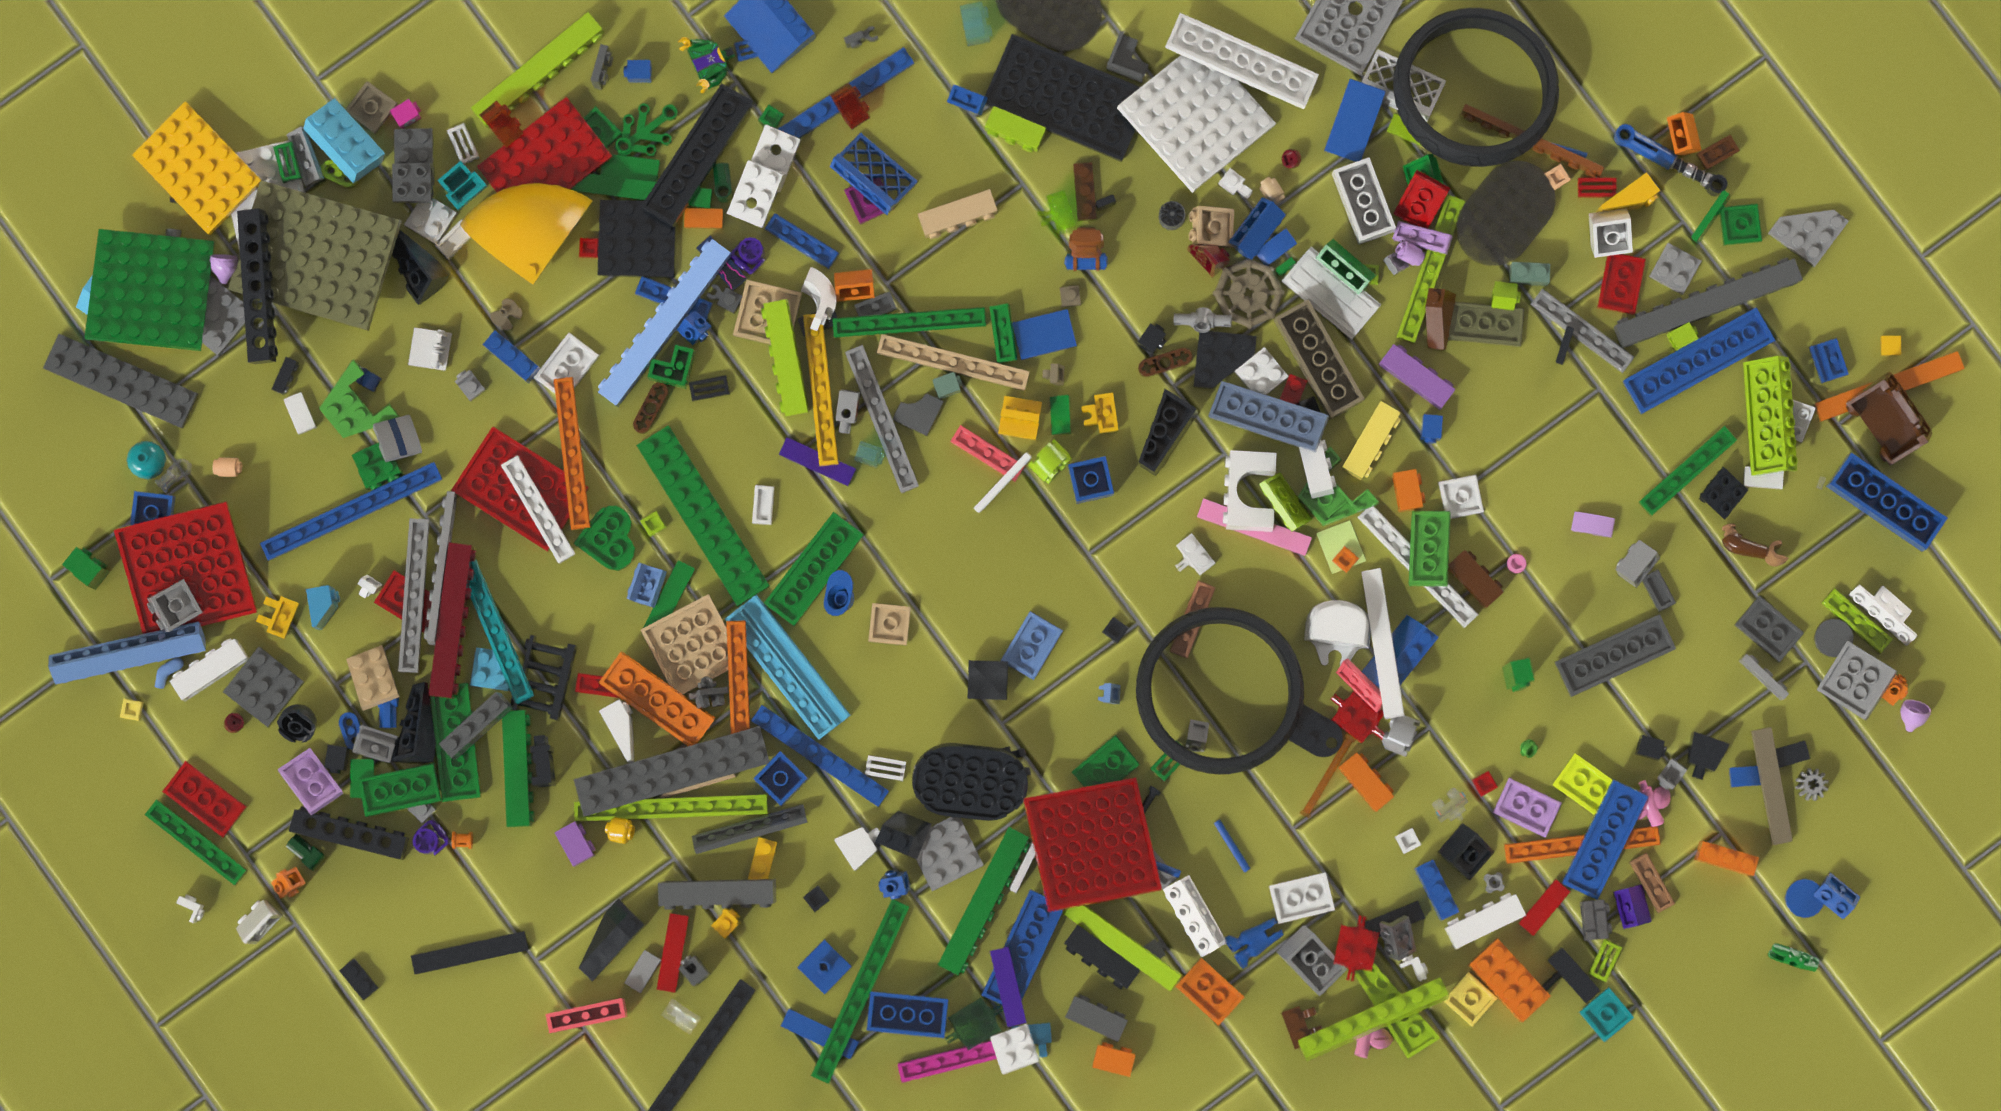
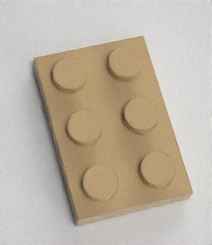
M382 645L346 659L363 711L399 697L386 652Z

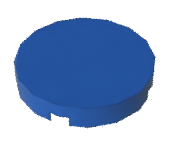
M1808 879L1793 882L1785 894V903L1790 912L1802 918L1813 917L1819 913L1823 903L1814 896V893L1820 886Z

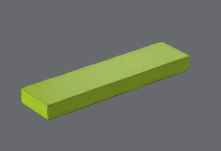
M1834 588L1822 601L1826 608L1841 621L1847 623L1859 637L1879 654L1893 640L1837 589Z

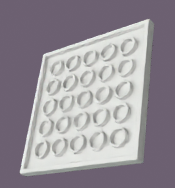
M1180 55L1117 107L1192 193L1276 125L1273 119L1237 79L1183 55Z

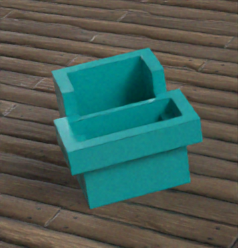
M461 161L437 180L448 193L446 197L458 211L488 187L475 171L471 173Z

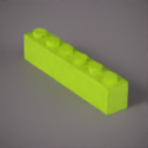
M788 299L763 303L764 307L761 308L763 319L767 321L765 333L766 337L770 338L771 345L768 348L770 357L774 356L775 364H772L774 376L777 375L779 383H776L777 393L781 394L782 402H779L781 413H785L786 417L810 412Z

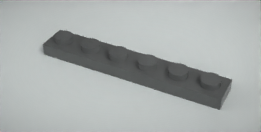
M802 804L693 835L694 850L696 854L804 824L807 823V817Z

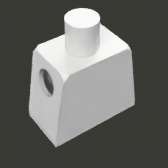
M861 827L834 840L854 871L858 870L878 851L874 844L880 832L877 827L869 833Z

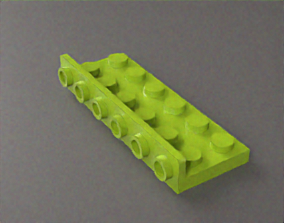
M1773 356L1743 362L1751 476L1783 471H1797L1798 459L1796 456L1795 420L1793 416L1794 402L1792 400L1791 364L1789 357Z

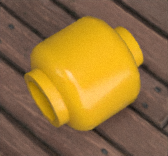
M614 817L610 822H607L605 833L608 834L610 841L626 844L629 840L633 839L635 826L632 825L631 820Z

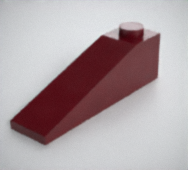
M1190 244L1187 247V251L1212 278L1230 263L1228 258L1230 255L1224 248L1220 249L1214 245Z

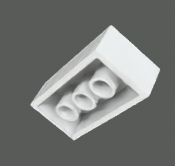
M1368 157L1333 170L1332 176L1358 245L1395 232L1396 226L1370 158Z

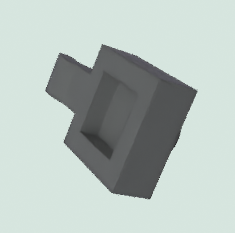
M871 26L865 31H859L844 37L847 49L850 47L852 49L858 48L865 40L876 42L878 36H869V33L875 30L874 27Z

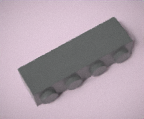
M495 692L441 741L439 745L450 758L458 759L514 707L502 693Z

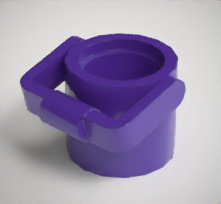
M745 238L731 251V259L748 274H754L766 261L764 259V248L756 238ZM737 251L739 252V255H740L739 258L735 255V253H736ZM748 265H756L753 269L748 267Z
M434 820L427 821L416 831L413 837V846L418 852L434 854V856L450 843V839L444 829ZM429 824H431V826L434 828V831L427 829L426 827ZM440 838H442L445 841V843L441 847Z

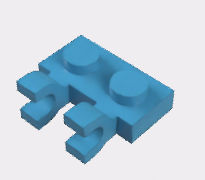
M1050 1023L1028 1025L1033 1043L1038 1044L1039 1058L1047 1057L1046 1043H1052Z

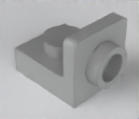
M464 370L457 375L455 383L470 402L485 391V388L470 370L467 372Z
M1190 719L1186 749L1194 752H1204L1209 728L1208 722Z

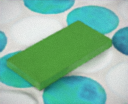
M1412 511L1409 586L1448 587L1450 511Z

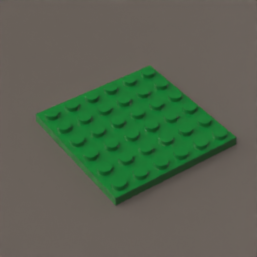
M98 229L85 339L201 351L211 276L210 256L213 255L214 241Z

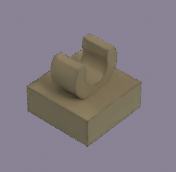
M1051 364V370H1043L1042 378L1050 379V383L1054 385H1064V366Z

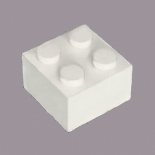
M1627 208L1589 213L1591 249L1595 258L1633 252L1631 218Z

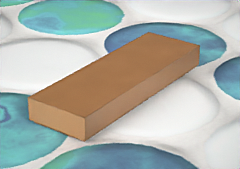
M1647 853L1629 862L1657 913L1675 904Z

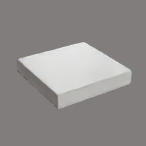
M1477 475L1438 482L1444 511L1451 512V519L1484 513Z

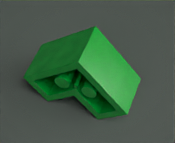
M675 345L671 363L652 359L647 376L648 379L687 389L696 353L695 350Z
M75 547L62 565L86 586L96 590L110 573L106 569L108 565L96 557L92 558V553L85 547L82 549Z

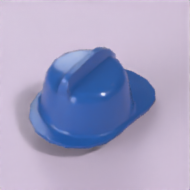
M843 570L833 572L827 582L824 608L832 616L842 615L854 604L853 581L851 576Z

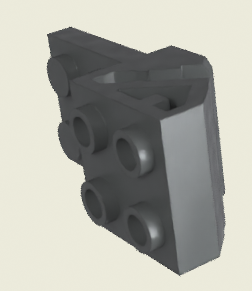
M394 129V164H392L394 204L433 202V185L435 184L433 129Z

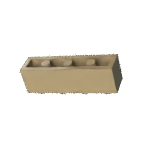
M989 189L919 213L918 217L925 238L935 239L941 236L940 233L946 231L948 233L956 232L961 226L966 225V227L977 224L978 220H991L995 218L998 212Z

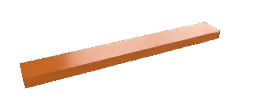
M1958 351L1896 373L1894 376L1903 389L1907 391L1959 372L1965 368ZM1871 383L1815 403L1814 407H1816L1820 422L1847 413L1846 402Z
M573 377L554 379L571 530L591 528Z
M1658 826L1632 829L1623 849L1661 845ZM1585 835L1504 844L1506 864L1574 856Z

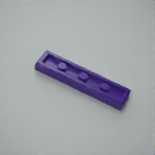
M786 437L779 452L780 456L845 486H849L856 471V468L838 461V465L819 466L818 451Z
M1009 946L991 950L990 955L1007 1027L1027 1023Z

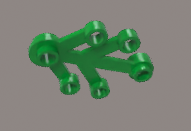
M646 103L640 104L638 107L637 130L631 137L630 130L631 126L635 123V119L630 114L623 117L622 137L618 138L615 142L616 152L619 155L627 156L633 151L646 153L647 156L653 157L657 153L654 145L643 146L635 143L642 139L661 142L665 146L670 145L672 137L669 134L665 133L662 135L650 132L667 120L673 121L677 118L678 110L674 105H666L662 110V115L645 126L650 108ZM642 107L648 108L646 112H641ZM670 110L674 111V115L671 117L667 115V112ZM628 117L632 118V122L629 124L625 122ZM666 136L670 138L667 143L663 142V138ZM627 144L628 148L623 150L621 149V145ZM649 148H654V152L652 154H649L647 152Z

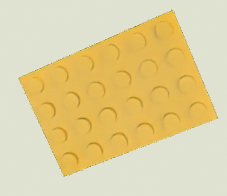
M184 102L132 154L208 235H211L259 186L261 181L260 177L187 102Z

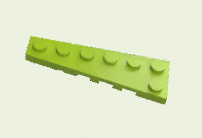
M1374 963L1372 972L1356 970L1355 977L1374 1006L1401 995ZM1419 1013L1387 1026L1407 1059L1440 1039L1438 1034Z

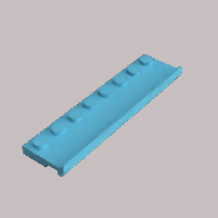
M757 595L753 596L752 599L725 618L726 621L746 620L748 650L818 740L851 716Z

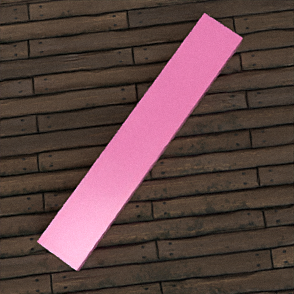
M1203 498L1197 517L1226 527V524L1223 523V512H1227V507ZM1274 524L1272 532L1234 530L1303 556L1306 555L1312 537L1295 531L1291 532L1290 529Z

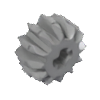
M1811 768L1807 769V774L1803 771L1800 772V776L1803 779L1796 778V781L1801 783V785L1795 786L1796 789H1802L1799 792V796H1803L1806 793L1805 800L1807 801L1811 797L1813 801H1817V795L1823 798L1824 794L1822 791H1828V788L1824 787L1823 784L1829 783L1828 780H1822L1825 777V773L1818 776L1819 769H1815L1812 773ZM1814 780L1815 782L1813 784L1816 783V787L1810 789V786H1808V782Z

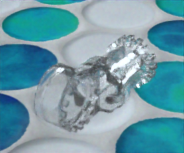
M178 459L155 482L167 493L168 489L176 481L179 482L184 476L191 473L192 465L188 460ZM181 462L187 464V470L184 473H180L177 468Z

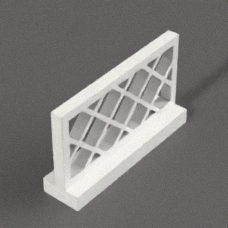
M1377 49L1362 83L1385 90L1386 93L1382 103L1398 110L1395 104L1394 90L1387 89L1385 84L1393 81V67L1396 66L1398 58ZM1378 56L1386 59L1388 65L1379 67L1376 62ZM1411 65L1410 75L1417 73L1422 78V81L1413 84L1410 76V88H1412L1415 95L1413 100L1421 116L1427 122L1446 80ZM1390 68L1393 77L1383 79L1381 71ZM1378 73L1380 81L1374 83L1368 80L1370 74ZM1434 81L1439 83L1440 86L1437 90L1430 91L1428 82ZM1424 84L1427 93L1418 95L1415 87ZM1429 96L1431 100L1430 108L1422 105L1420 99Z

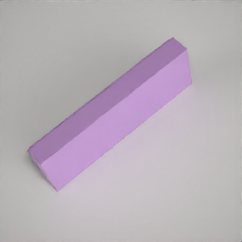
M1398 221L1392 239L1398 242L1408 241L1417 247L1447 254L1453 236Z

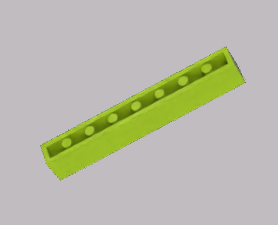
M587 12L472 106V111L487 129L490 126L492 128L501 121V117L505 114L506 116L511 114L518 103L522 104L530 97L529 94L534 90L539 91L544 86V82L549 78H555L562 67L566 68L572 64L573 58L578 54H584L590 44L600 41L604 34L603 29Z
M1440 977L1298 1040V1044L1307 1062L1449 999V994Z

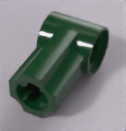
M717 163L713 166L715 194L720 202L727 203L733 198L729 163ZM722 189L729 190L725 196L719 195V192Z
M295 834L286 845L313 872L326 857L319 849L311 846L298 834Z

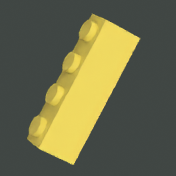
M1380 401L1341 469L1359 480H1362L1363 476L1367 478L1373 469L1370 467V464L1373 460L1377 462L1382 451L1379 449L1382 444L1386 445L1392 435L1389 432L1392 427L1396 429L1401 420L1398 416L1401 412Z

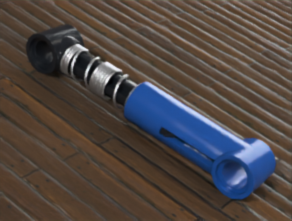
M1628 124L1619 126L1614 133V141L1617 145L1625 146L1667 170L1670 168L1675 169L1678 173H1683L1682 175L1688 179L1696 180L1701 186H1704V189L1711 196H1719L1727 188L1728 183L1723 175L1705 173V170L1697 169L1696 165L1689 162L1686 163L1682 158L1679 159L1674 151L1635 131ZM1620 132H1627L1629 138L1622 139L1620 137ZM1712 182H1719L1721 184V189L1717 190L1713 188Z

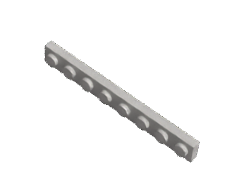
M863 345L846 351L845 354L901 494L919 487Z
M447 491V496L443 497L442 507L445 510L444 515L440 517L442 532L438 534L437 545H440L439 552L435 554L437 568L432 574L434 590L430 591L429 597L432 605L431 609L428 608L427 611L429 626L425 628L424 638L427 639L429 645H435L448 545L452 539L457 495L451 491Z
M409 518L399 672L419 673L429 519Z

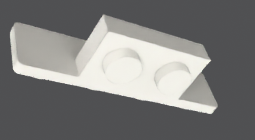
M1858 585L1850 592L1849 596L1904 645H1909L1917 637V634L1903 623L1912 610L1884 586L1874 596L1861 585Z

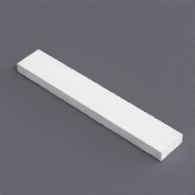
M517 455L501 465L557 562L560 564L574 556V550L519 456Z

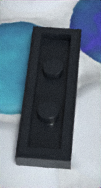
M1562 947L1547 959L1584 1003H1587L1600 991Z

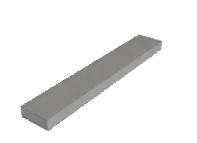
M1544 289L1539 292L1530 304L1562 329L1566 330L1567 326L1575 327L1572 336L1621 373L1625 371L1634 359V356Z

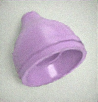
M221 254L210 256L211 269L221 284H227L235 272L238 264L237 256Z
M1905 700L1903 702L1900 713L1906 731L1913 732L1928 720L1931 713L1929 706L1916 700Z

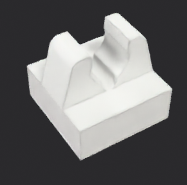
M365 575L358 582V585L362 587L359 595L363 598L369 597L371 593L379 592L383 585L369 575Z

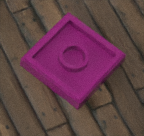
M873 178V183L876 186H883L881 178ZM853 186L844 189L860 225L885 214Z

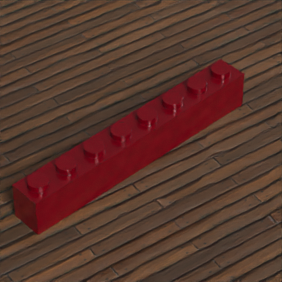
M450 542L448 545L429 687V696L454 699V695H458L459 684L456 683L457 676L461 674L459 658L463 657L464 645H461L462 638L466 636L464 620L468 619L469 607H466L467 599L470 600L472 591L469 588V582L473 581L474 569H471L472 561L475 562L477 554L472 545Z

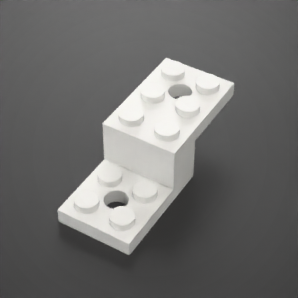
M765 125L752 160L747 161L727 214L758 227H764L777 192H781L800 144V138ZM774 144H778L781 147L779 155H774L771 151ZM751 197L757 201V205L753 209L747 205V200Z

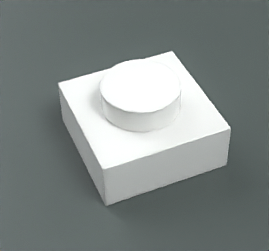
M1413 828L1395 837L1403 854L1421 845Z

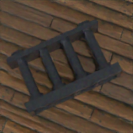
M530 635V639H526L524 650H527L523 664L526 677L530 668L555 674L560 678L558 685L555 684L554 686L528 680L531 689L552 693V696H555L553 703L548 705L525 700L516 704L512 697L510 703L514 707L512 710L517 711L520 706L548 712L550 719L559 721L577 646L568 644L567 648L564 647L563 649L537 643V637ZM533 650L562 656L564 659L563 666L555 667L531 661Z

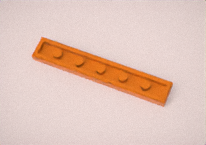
M746 620L726 621L731 734L750 729Z

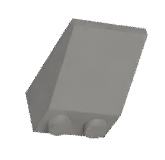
M1305 925L1277 951L1282 959L1318 996H1321L1347 970L1342 965L1333 964L1335 956Z

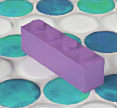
M1393 344L1380 361L1379 366L1441 410L1455 391L1454 385L1447 379H1440L1434 369L1424 367L1422 365L1423 362L1416 356H1413V358L1409 356L1404 347Z

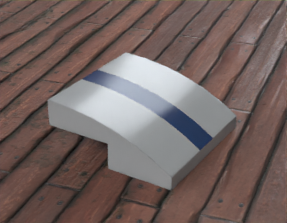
M410 415L373 424V430L379 441V449L385 462L422 453L419 438Z

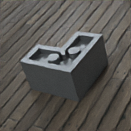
M1120 31L1107 63V70L1142 83L1149 64L1132 58L1138 40L1124 35L1123 31Z

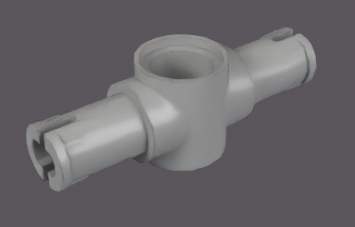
M1201 307L1191 314L1174 313V325H1191L1197 332L1206 333L1215 326L1232 327V315H1215L1210 309Z

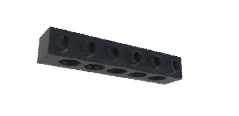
M301 807L300 810L294 809L289 832L404 860L409 841L408 837H404V832L394 830L392 834L386 832L384 827L375 825V828L372 829L367 827L368 823L356 821V824L349 823V819L338 816L337 819L330 818L331 814L319 811V815H310L305 807ZM311 818H315L317 821V825L313 829H310L308 826V821ZM334 823L335 831L330 834L327 832V825ZM349 827L354 830V835L351 838H347L345 835V831ZM367 832H370L373 836L372 841L369 843L364 841V835ZM385 837L391 839V845L387 848L382 844Z

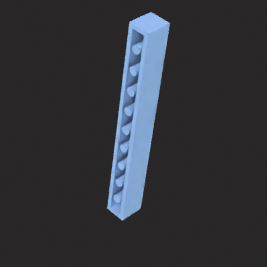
M715 240L706 241L701 248L703 251L701 255L694 257L690 263L691 268L689 271L682 273L678 279L680 283L676 288L672 287L667 294L668 299L665 303L661 302L655 310L657 312L656 315L646 321L644 324L645 330L642 334L638 333L632 341L634 342L633 346L623 352L621 362L619 364L615 363L610 370L611 375L609 378H604L599 384L598 388L600 390L598 393L617 407H619L649 367L652 359H655L731 257V252Z

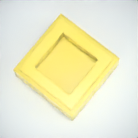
M123 699L120 717L140 721L144 702Z

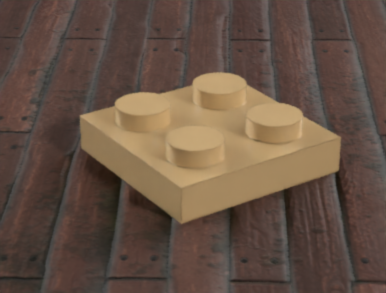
M872 603L868 641L907 646L911 607Z

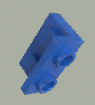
M1831 872L1825 877L1822 885L1814 893L1818 900L1842 919H1845L1852 912L1860 899L1859 895Z

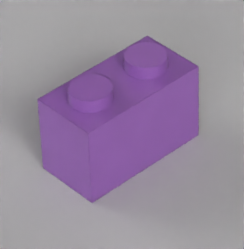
M575 821L555 832L573 867L594 857L593 851L596 850L591 840H586L584 836L586 830L581 823L578 825Z

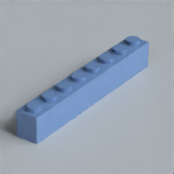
M194 622L178 626L170 632H166L164 629L49 655L48 668L55 685L67 683L73 680L85 679L91 676L103 675L113 671L206 651V638L200 623Z

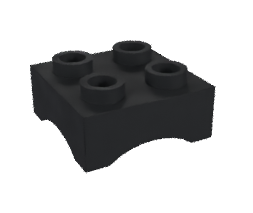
M969 660L967 699L1007 700L1008 662Z

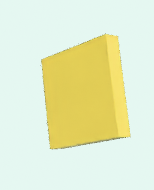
M1468 972L1449 993V999L1443 1002L1473 1027L1498 997Z

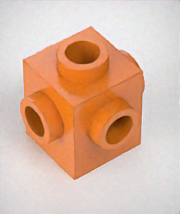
M1901 674L1895 675L1882 698L1892 706L1899 699L1903 700L1908 694L1907 680Z
M297 867L288 871L286 869L276 874L277 878L271 882L280 899L286 896L291 898L299 893L298 889L306 884Z

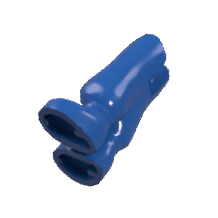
M1275 918L1242 931L1238 938L1231 935L1225 937L1226 944L1233 953L1242 946L1247 945V948L1234 954L1236 961L1242 969L1248 966L1250 957H1257L1284 935L1282 929L1272 933L1269 937L1265 930L1278 923Z

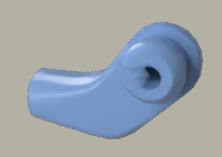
M174 658L162 665L157 670L155 687L163 689L168 676L182 669L184 665L183 660Z

